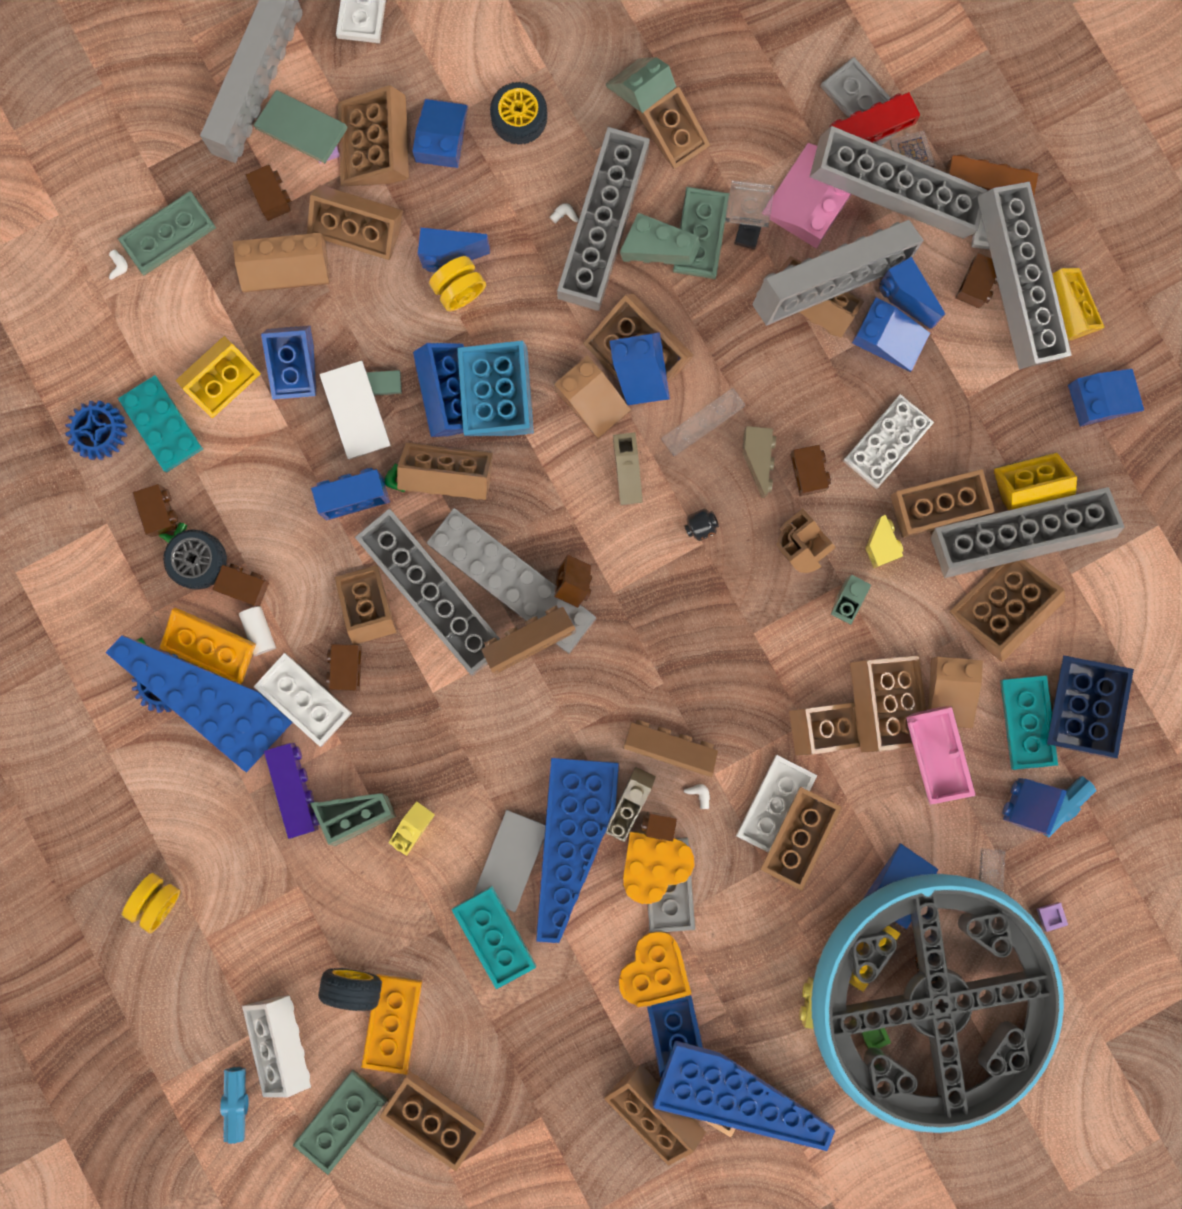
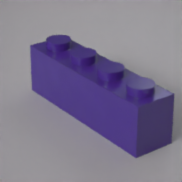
M289 743L265 750L264 754L288 839L319 830L318 825L320 824L311 803H314V796L306 785L308 775L306 769L301 767L300 759H302V753L299 746H296L295 743Z

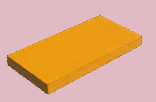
M175 607L171 611L159 649L170 654H176L178 658H182L221 677L242 684L256 643Z
M377 974L376 976L382 981L378 1006L370 1011L361 1068L407 1075L422 980Z

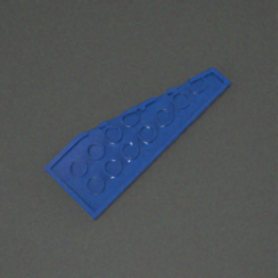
M121 635L105 652L246 773L260 759L264 751L268 750L293 723L259 691L245 687L240 683L221 677L187 661L180 660L127 636Z
M551 758L536 942L560 943L571 912L588 876L611 816H613L615 811L619 763Z
M675 1041L653 1100L654 1109L828 1151L835 1133V1129L831 1124L720 1052Z

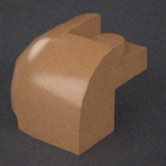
M803 508L781 526V533L776 543L784 557L801 573L813 572L822 567L819 561L836 548Z

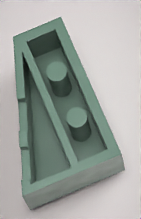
M638 213L620 250L623 262L643 261L644 263L664 262V264L692 265L700 248V242L697 235Z
M383 793L311 803L327 843L331 846H337L397 817L388 796Z

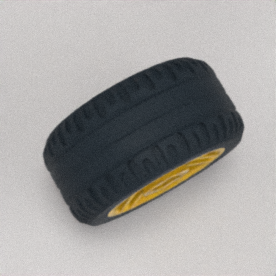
M525 82L506 84L495 93L491 101L490 116L492 126L500 138L511 144L522 145L533 142L543 133L547 124V104L544 96L537 88Z
M343 968L328 969L321 976L318 998L323 1004L334 1008L350 1011H370L379 1004L382 981L378 976L368 972Z

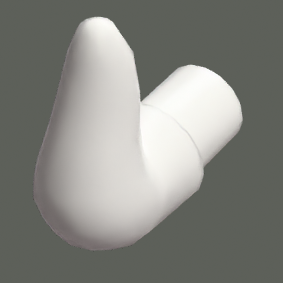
M567 203L557 207L555 212L549 217L554 223H557L560 218L567 214L574 222L579 221L572 206Z
M112 250L109 253V256L116 264V268L109 275L111 280L124 274L128 269L126 260L116 250Z
M698 784L684 789V792L687 794H699L700 809H709L710 795L705 785Z

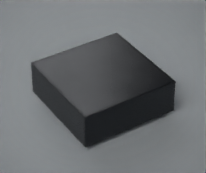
M741 221L734 244L755 250L762 227Z

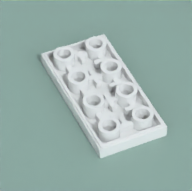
M363 361L319 374L347 458L350 460L391 446Z
M900 394L843 462L877 489L934 422Z

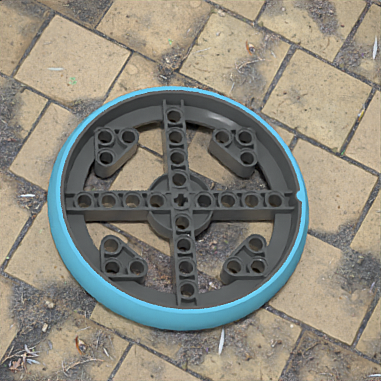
M926 874L905 878L878 889L852 908L840 921L828 939L816 968L811 998L812 1020L818 1047L826 1066L844 1092L858 1105L872 1115L901 1128L920 1132H955L984 1124L1000 1116L1017 1104L1034 1087L1046 1070L1059 1040L1064 1012V992L1059 966L1050 942L1033 917L1018 902L997 888L976 879L958 875ZM927 906V912L921 915L922 908ZM938 909H955L966 912L958 919L959 929L998 957L1008 956L1013 947L1024 971L965 982L959 974L947 969ZM911 914L919 972L910 979L904 994L846 1005L847 990L852 973L863 983L873 982L896 950V940L883 929L894 921ZM997 917V922L991 925L992 920ZM975 921L974 928L969 930L970 923ZM931 929L930 936L924 938L925 932ZM886 938V943L879 947L880 940ZM1001 940L1000 945L995 948L996 942ZM860 942H864L863 948L856 951L857 945ZM934 952L933 959L928 961L929 954ZM867 965L866 972L860 974L861 967ZM938 975L937 981L931 984L932 978ZM1029 982L1028 987L1024 989V985ZM1007 986V990L1002 993V989ZM985 990L984 996L979 998L980 993ZM963 994L962 1000L957 1002V998ZM1028 1000L1023 1030L1009 1021L1000 1023L978 1055L979 1064L991 1076L965 1090L957 1033L966 1026L972 1011ZM919 1003L918 1008L912 1011L913 1005ZM897 1007L896 1012L893 1015H889L890 1010ZM874 1011V1016L871 1019H867V1015ZM848 1016H852L851 1021L847 1024H844L845 1018ZM944 1021V1026L938 1029L939 1024ZM910 1023L918 1032L929 1036L938 1096L912 1094L917 1088L916 1078L906 1067L877 1047L869 1048L864 1054L863 1061L855 1048L850 1034ZM1014 1031L1013 1036L1008 1039L1009 1034ZM948 1044L947 1049L941 1052L942 1047ZM1017 1054L1016 1059L1012 1061L1013 1056ZM877 1058H881L880 1063L874 1065V1061ZM995 1059V1062L989 1066L990 1062ZM951 1067V1071L945 1075V1071ZM907 1076L906 1081L904 1083H900V1080L903 1077ZM881 1081H884L883 1086L880 1087V1088H877V1085H878ZM954 1090V1094L948 1097L949 1093Z

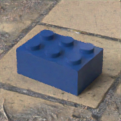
M373 468L361 470L360 474L355 476L351 474L338 477L339 480L321 481L316 484V487L311 488L317 512L326 521L390 503L384 478L377 469L373 470Z

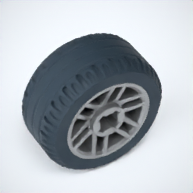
M191 529L178 533L169 541L164 551L163 563L168 576L178 585L189 589L200 590L214 585L222 565H227V555L222 543L213 535L202 530Z

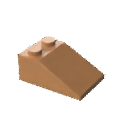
M679 86L675 87L643 113L639 110L636 111L646 130L673 169H676L710 146Z
M588 355L554 384L555 392L597 439L631 411L604 373Z
M378 565L334 577L346 630L353 645L397 633Z
M946 657L931 658L928 710L951 706L957 727L973 729L982 685L983 660Z
M855 702L789 711L795 756L860 747Z

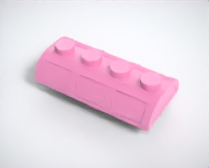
M938 707L907 716L908 728L930 805L976 796L952 707Z

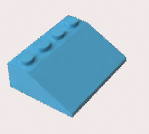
M524 341L457 348L464 436L534 434L528 349Z

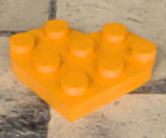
M630 831L623 874L624 889L628 897L640 904L658 902L666 893L668 885H677L688 880L694 868V855L691 848L678 839L674 838L672 842L646 837L644 833Z
M649 932L637 941L635 960L621 969L619 990L624 999L637 1007H647L692 995L680 948L676 940L668 932Z

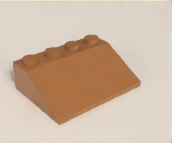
M389 85L338 102V121L345 123L348 127L339 141L341 186L392 184L409 179L406 95Z
M634 294L625 295L583 343L617 379L618 376L612 360L611 340L660 332L667 382H670L694 357L688 348Z
M1015 561L996 566L950 610V614L988 652L1003 662L1065 602V590L1027 561Z
M919 656L850 663L861 752H878L914 747L906 717L926 710Z

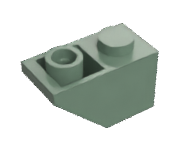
M854 575L846 577L830 615L851 625L871 584Z

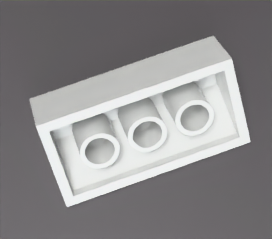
M278 996L242 1006L263 1097H290L310 1088V1073L306 1068L305 1052L301 1046L299 1027L295 1020L294 1005L290 996Z

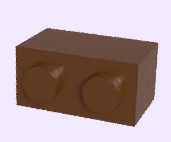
M268 164L245 174L267 221L291 211L288 203L292 201L287 190L282 191L279 185L283 181L277 170L273 171Z
M980 253L973 258L956 299L979 309L984 303H989L994 291H991L993 284L998 283L992 258Z
M820 445L793 450L790 456L799 497L825 492L831 484L829 472H825L824 463H826V456L824 450L820 449Z
M156 484L133 492L146 535L155 537L177 529L176 522H178V517L175 510L171 509L170 501H172L168 489Z
M567 554L557 569L554 597L577 608L583 601H587L591 594V589L589 588L592 580V575H590L591 565Z
M230 564V567L222 565L212 590L256 607L260 606L269 582L263 580L264 576L253 571L248 575L242 572L244 568L234 564Z
M331 644V649L327 651V662L330 663V672L326 674V685H329V690L360 691L362 646Z
M648 811L647 816L643 815L641 829L646 837L673 842L677 818L672 815Z

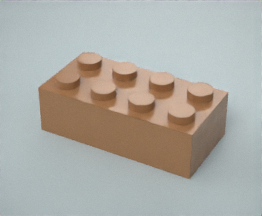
M983 469L899 490L890 496L902 538L932 531L937 527L988 516L995 512Z
M411 1071L403 1079L379 1116L454 1171L458 1170L482 1134L485 1123Z

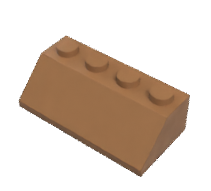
M319 185L310 194L307 234L321 233L325 241L390 260L400 232L403 210Z
M321 233L233 241L234 261L242 292L330 284L326 241Z
M790 256L778 273L788 266H797L802 262ZM848 291L798 313L806 316L811 323L824 327L829 334L842 338L864 301Z
M405 443L397 467L398 489L408 492L416 491L486 500L493 453Z
M556 605L545 611L546 616L540 619L535 616L527 620L525 627L519 630L517 627L506 631L504 633L506 637L497 640L495 637L485 642V648L481 650L492 673L496 675L576 633V629L564 607L558 608Z
M637 720L636 724L631 722L623 749L709 777L713 776L718 750L713 749V744L701 741L699 745L692 742V737L680 734L678 738L670 735L671 730L658 727L656 731L649 728V723Z
M799 787L760 870L803 890L842 807Z
M640 1064L628 1072L604 1099L669 1166L692 1154L706 1131L691 1117L654 1109L653 1100L660 1083Z

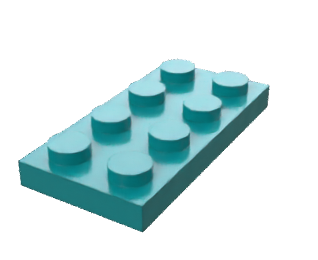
M156 375L118 398L164 472H169L203 450L202 445Z
M1047 676L1000 680L1011 770L1059 766L1056 746L1047 744L1052 718Z
M493 886L451 909L495 989L536 968L537 965Z

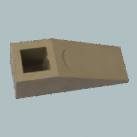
M746 426L742 453L761 498H765L768 492L772 491L773 480L769 479V473L774 468V457H771V449H775L776 436L773 435V429Z
M636 433L613 435L620 505L643 503Z
M635 767L605 833L625 842L652 789L656 776Z

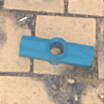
M1080 776L1066 790L1067 793L1051 834H1044L1046 837H1050L1064 822H1068L1077 816L1081 810L1080 807L1097 791L1095 786L1085 777Z
M232 1067L224 1070V1094L221 1098L220 1112L224 1116L223 1142L228 1144L245 1140V1116L248 1112L249 1098L248 1094H245L246 1068Z

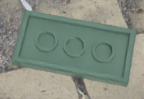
M278 90L274 92L253 125L257 130L324 164L348 129L345 123Z
M692 187L686 188L680 229L697 235L700 248L692 265L674 264L673 273L716 279L729 193Z
M189 191L119 237L118 240L141 274L145 276L216 227L193 193Z
M352 1070L293 1146L329 1175L387 1102L388 1098Z

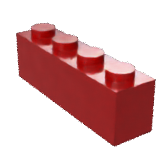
M910 92L903 95L899 93L885 103L878 102L864 112L860 110L853 113L850 118L845 120L838 119L830 127L833 126L874 143L916 125L920 113Z

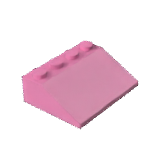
M808 143L764 209L762 215L817 249L852 194L809 177L817 146Z

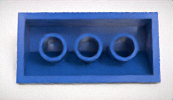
M426 343L413 352L431 437H446L464 433L457 349L464 347L463 344Z

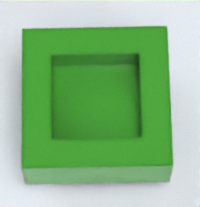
M885 1028L861 1032L868 1049L872 1047L881 1048L891 1043Z

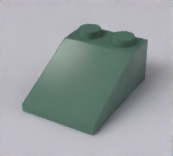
M657 57L637 59L607 82L606 87L643 113L673 90L676 84L669 65Z

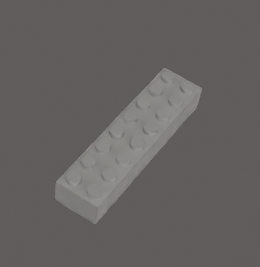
M298 0L258 1L200 134L211 154L236 163L238 157L242 156L246 138H249L252 133V124L255 118H258L260 115L262 101L269 94V85L276 78L278 64L280 60L284 59L288 41H291L294 36V27L301 20L302 9Z
M833 126L826 130L819 138L809 176L963 239L978 231L982 214L977 197L988 191Z
M611 127L607 128L557 289V298L559 300L600 311L647 158L650 139Z
M1030 182L993 188L977 198L1019 369H1024L1072 356Z
M910 220L902 223L896 222L885 230L879 229L868 237L862 236L851 244L845 243L836 250L823 252L819 257L814 259L808 258L797 266H788L780 273L769 274L764 278L763 284L756 293L757 296L752 305L765 325H770L885 276L888 269L913 257L924 240Z
M1107 487L937 527L934 529L931 541L943 576L948 578L1117 538L1125 526L1111 491Z
M389 508L355 538L470 675L474 676L488 664L481 650L485 648L484 643L495 637L497 640H500V638Z
M455 508L427 541L429 547L525 621L535 616L538 619L546 616L545 611L556 605L558 608L564 607L576 629V633L555 644L568 654L571 653L596 620V617L581 605L577 608L555 598V585Z

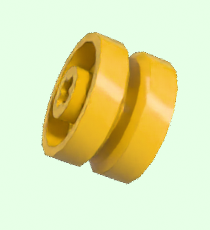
M467 256L451 260L437 270L430 278L429 285L436 295H441L440 302L446 311H454L464 307L477 298L486 287L485 280L480 273L474 272L475 266Z
M150 873L137 886L123 909L122 917L132 923L140 920V928L151 934L162 924L174 907L180 895V889L172 884L163 886V879L154 873Z

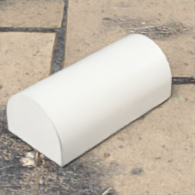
M257 606L240 612L239 617L247 639L256 643L253 655L258 656L276 649L262 608Z

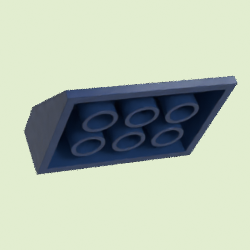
M1063 655L1047 744L1090 755L1118 759L1134 669Z

